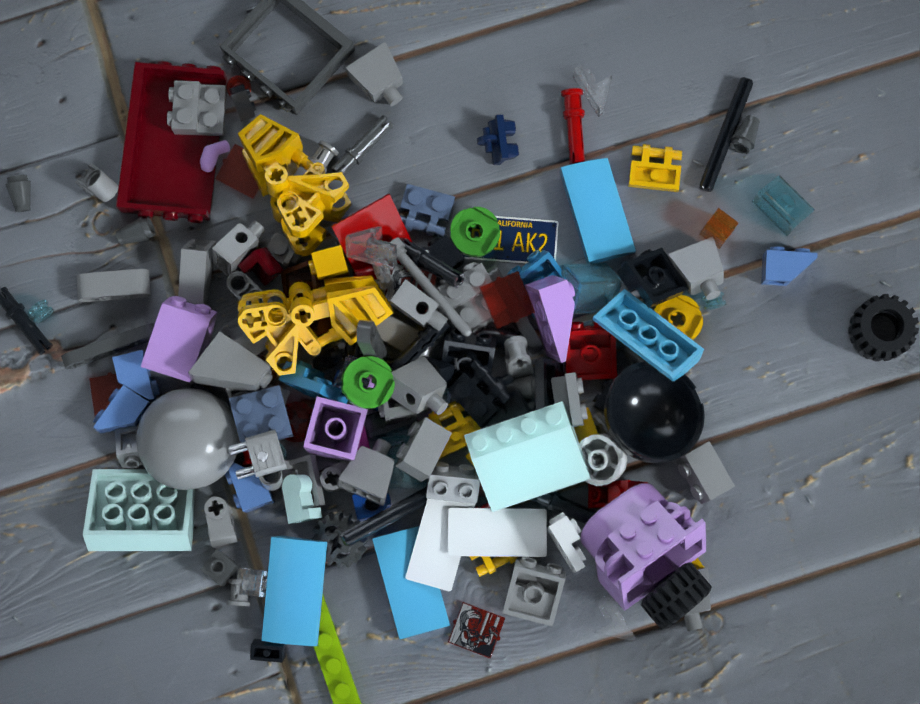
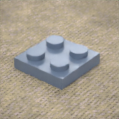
M280 385L229 398L240 443L245 442L247 437L275 429L278 440L293 437Z

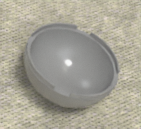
M196 388L173 390L157 398L144 412L139 422L136 437L138 455L147 472L161 484L179 490L206 487L220 479L232 466L237 454L231 455L229 453V446L240 443L230 407L213 393Z

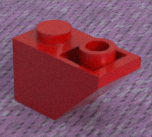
M621 480L602 486L588 483V508L601 509L631 487L648 482Z

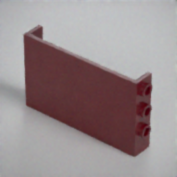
M159 61L157 64L135 62L116 207L121 213L138 214V217L143 218L149 217L152 219L153 216H163V219L168 221H178V218H186L191 223H203V220L210 221L217 162L213 171L205 172L201 169L200 158L204 147L219 142L220 136L174 134L171 126L167 125V113L173 110V102H169V88L174 87V81H199L202 85H226L227 76L224 70L217 66L197 68L196 65L189 63L175 66L166 61Z

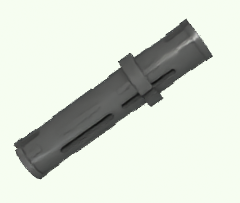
M382 115L352 148L348 147L345 150L346 154L331 167L332 171L336 173L341 167H344L340 172L345 176L356 164L359 165L363 161L362 157L394 127L392 122L389 121L384 127H381L388 119Z

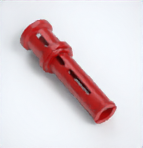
M570 88L561 91L565 107L563 117L567 120L569 165L585 162L582 118H584L585 110L582 109L581 96L583 95V90L580 88Z

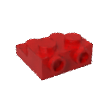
M579 321L572 322L565 373L575 372L577 378H582V380L616 378V338L595 321L592 326H584V323Z

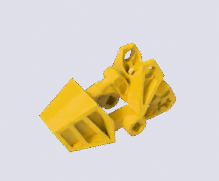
M260 114L238 133V137L244 147L242 150L243 157L262 196L270 194L273 217L277 222L281 223L283 233L295 254L308 256L326 238V229L321 227L319 223L322 220L338 223L350 208L351 201L346 194L349 184L342 172L325 174V168L322 163L310 161L303 152V145L298 133ZM299 167L307 170L303 175L294 176ZM333 180H339L343 183L340 188L334 190L328 187L329 183ZM339 199L345 201L344 206L340 208L333 207V204ZM295 219L300 222L297 226L295 223ZM298 238H302L307 243V246L303 247L302 244H299Z
M372 276L324 279L325 286L311 290L310 286L304 282H296L291 285L289 298L287 299L282 291L274 289L247 293L238 301V324L253 344L265 336L268 337L265 343V347L269 351L266 355V361L279 376L293 374L296 372L298 341L310 355L316 356L321 352V347L332 341L336 342L343 338L350 346L357 342L359 320L374 321L377 326L393 314L391 304ZM302 293L304 297H298L297 294ZM273 296H278L282 299L283 303H268V300ZM251 301L252 305L246 306V302ZM299 311H305L306 315H300ZM330 317L332 328L326 334L317 337L309 325L315 320ZM292 362L291 366L287 369H281L277 366V363Z

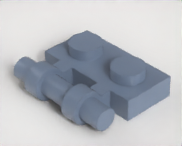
M407 184L400 206L401 210L409 212L407 217L400 215L406 230L412 231L415 229L426 232L428 236L434 237V235L443 237L446 227L438 226V221L449 222L455 197ZM417 214L430 217V222L416 220Z

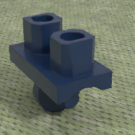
M495 115V119L488 122V127L483 128V136L477 138V144L485 146L486 153H492L493 165H501L504 161L515 159L519 155L517 143H507L506 136H513L515 134V121L506 120L503 115Z

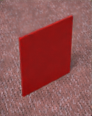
M390 194L383 196L331 226L353 269L372 266L370 262L371 251L381 250L386 262L394 260L393 258L390 259L383 249L397 237L401 241L408 239L412 242Z

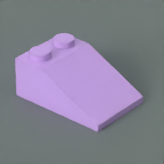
M551 275L526 284L525 287L546 355L563 363L566 362L575 306L573 300L575 291L572 283L568 282L567 279Z

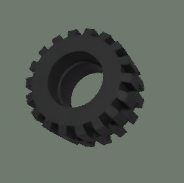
M882 294L880 297L876 295L865 301L854 311V315L849 321L852 325L848 328V333H852L853 337L850 338L852 344H857L855 349L858 353L862 350L864 352L863 357L867 359L873 357V361L879 362L882 359L884 361L895 359L911 348L910 346L917 339L915 335L919 333V328L915 327L919 321L918 317L913 318L912 316L915 313L913 307L911 309L906 307L908 304L906 300L900 302L898 301L899 296L893 295L891 298L889 294ZM883 315L893 322L896 333L892 341H883L875 336L871 328L873 316Z
M688 562L654 588L642 600L641 606L661 630L667 629L700 603L710 593L712 586L691 562Z

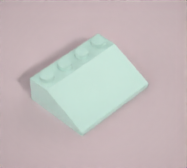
M563 401L464 435L472 462L492 512L591 479L567 405Z
M93 469L83 529V538L87 550L191 551L194 532L195 489L179 490L163 485L155 480L146 469Z

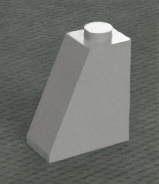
M191 239L181 248L178 296L185 298L188 303L208 305L213 270L212 248L216 245V241Z
M220 331L188 372L190 379L195 383L246 392L259 391L261 387L266 388L272 379L270 364Z

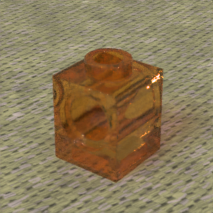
M718 208L703 227L700 235L705 239L713 237L716 247L720 249L739 222Z

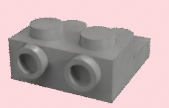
M174 81V87L169 88V102H173V110L167 113V125L171 126L174 134L224 136L226 85H202L199 81Z
M475 262L462 268L465 278L462 285H458V288H454L444 280H441V286L437 287L441 295L467 323L471 330L507 310L482 263L476 265Z
M522 557L521 560L516 559L502 613L553 627L566 579V572L562 571V567L557 564L548 563L547 567L538 565L537 561L530 557Z

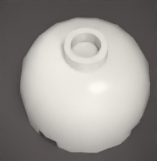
M604 433L593 434L580 441L579 445L591 478L586 480L587 483L595 486L608 485L621 477L626 469L627 454L610 435Z

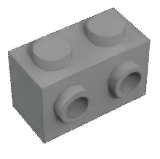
M427 417L418 423L415 421L408 431L407 435L410 438L407 444H402L397 452L396 457L399 459L395 466L417 480L424 481L431 476L452 433Z
M710 441L675 459L680 474L687 479L691 486L690 491L693 497L700 504L709 502L735 487Z

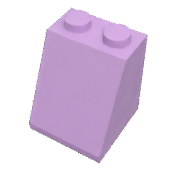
M172 296L166 299L158 313L141 367L191 382L192 380L188 372L209 346L218 312L211 310V307L205 304L194 305L188 303L183 297Z
M317 396L303 448L309 454L333 460L354 461L368 409L358 408Z

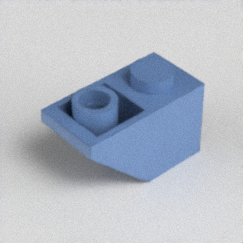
M770 247V250H766L762 255L761 284L787 286L817 259V253H811L810 249L806 248L785 251L784 247Z
M139 350L112 357L118 382L153 403L157 399L156 395L160 394L157 381L151 378L150 371L152 370L141 367L145 352Z
M124 385L120 390L116 388L109 397L108 401L111 403L106 410L101 409L94 418L93 422L96 424L93 428L101 434L115 431L116 429L137 426L150 403Z
M233 462L225 476L228 484L234 485L236 494H233V499L237 509L242 508V511L247 513L275 502L271 491L262 486L259 477L256 478V475L238 479L236 477V470L245 467Z

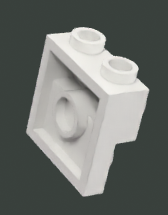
M564 512L549 521L551 526L547 528V531L574 574L586 567L583 563L586 560L583 552L579 547L574 548L572 545L580 539L578 534L581 532V529L574 518L569 520Z

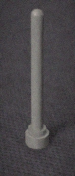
M397 237L389 242L383 249L387 256L395 261L398 260L430 298L439 304L438 307L463 336H470L472 333L471 328L408 257L405 244L400 238Z

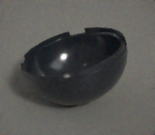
M646 361L627 367L610 384L604 400V419L611 438L626 454L640 461L664 463L682 457L697 443L704 427V406L700 402L695 390L696 386L685 374L672 382Z

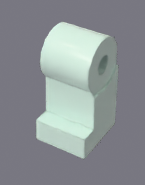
M305 474L286 476L282 483L288 524L303 523L322 518L321 508H314L310 477Z

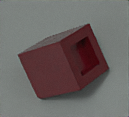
M266 247L255 250L238 265L243 273L254 271L263 285H268L284 271Z

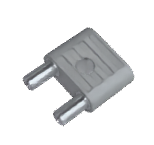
M276 429L247 437L245 442L231 445L228 448L231 455L248 450L253 466L236 470V477L238 479L256 475L257 478L287 469Z

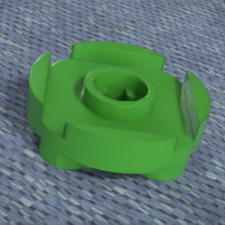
M473 207L461 210L451 223L450 240L460 253L465 256L481 258L490 253L499 241L500 229L497 218L486 208ZM476 226L480 227L479 232L482 235L472 238L468 229H474Z
M360 357L352 361L345 368L341 379V391L346 399L358 408H376L386 403L393 394L395 382L391 373L392 370L385 361L378 357ZM371 376L373 378L372 383L375 384L374 387L363 388L362 378Z

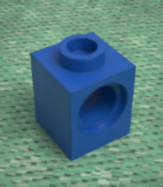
M387 493L384 506L380 505L376 511L367 510L366 502L368 499L356 494L352 495L356 517L360 521H365L392 506L389 493Z

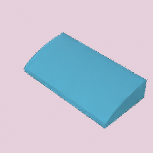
M608 158L561 167L560 175L587 265L636 253Z
M625 288L594 315L592 319L672 382L683 376L697 364L704 351V348L654 310L648 308L646 304Z
M420 526L372 538L400 640L450 626L441 590L405 578Z
M288 536L271 537L261 641L289 645L318 646L327 551L326 541Z

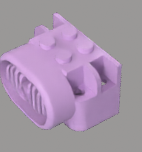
M641 483L626 490L597 511L584 526L580 540L585 549L595 559L600 584L625 611L649 594L683 564L694 561L706 552V524L703 519L695 522L690 517V510L687 507H681L677 503L668 502L653 485Z

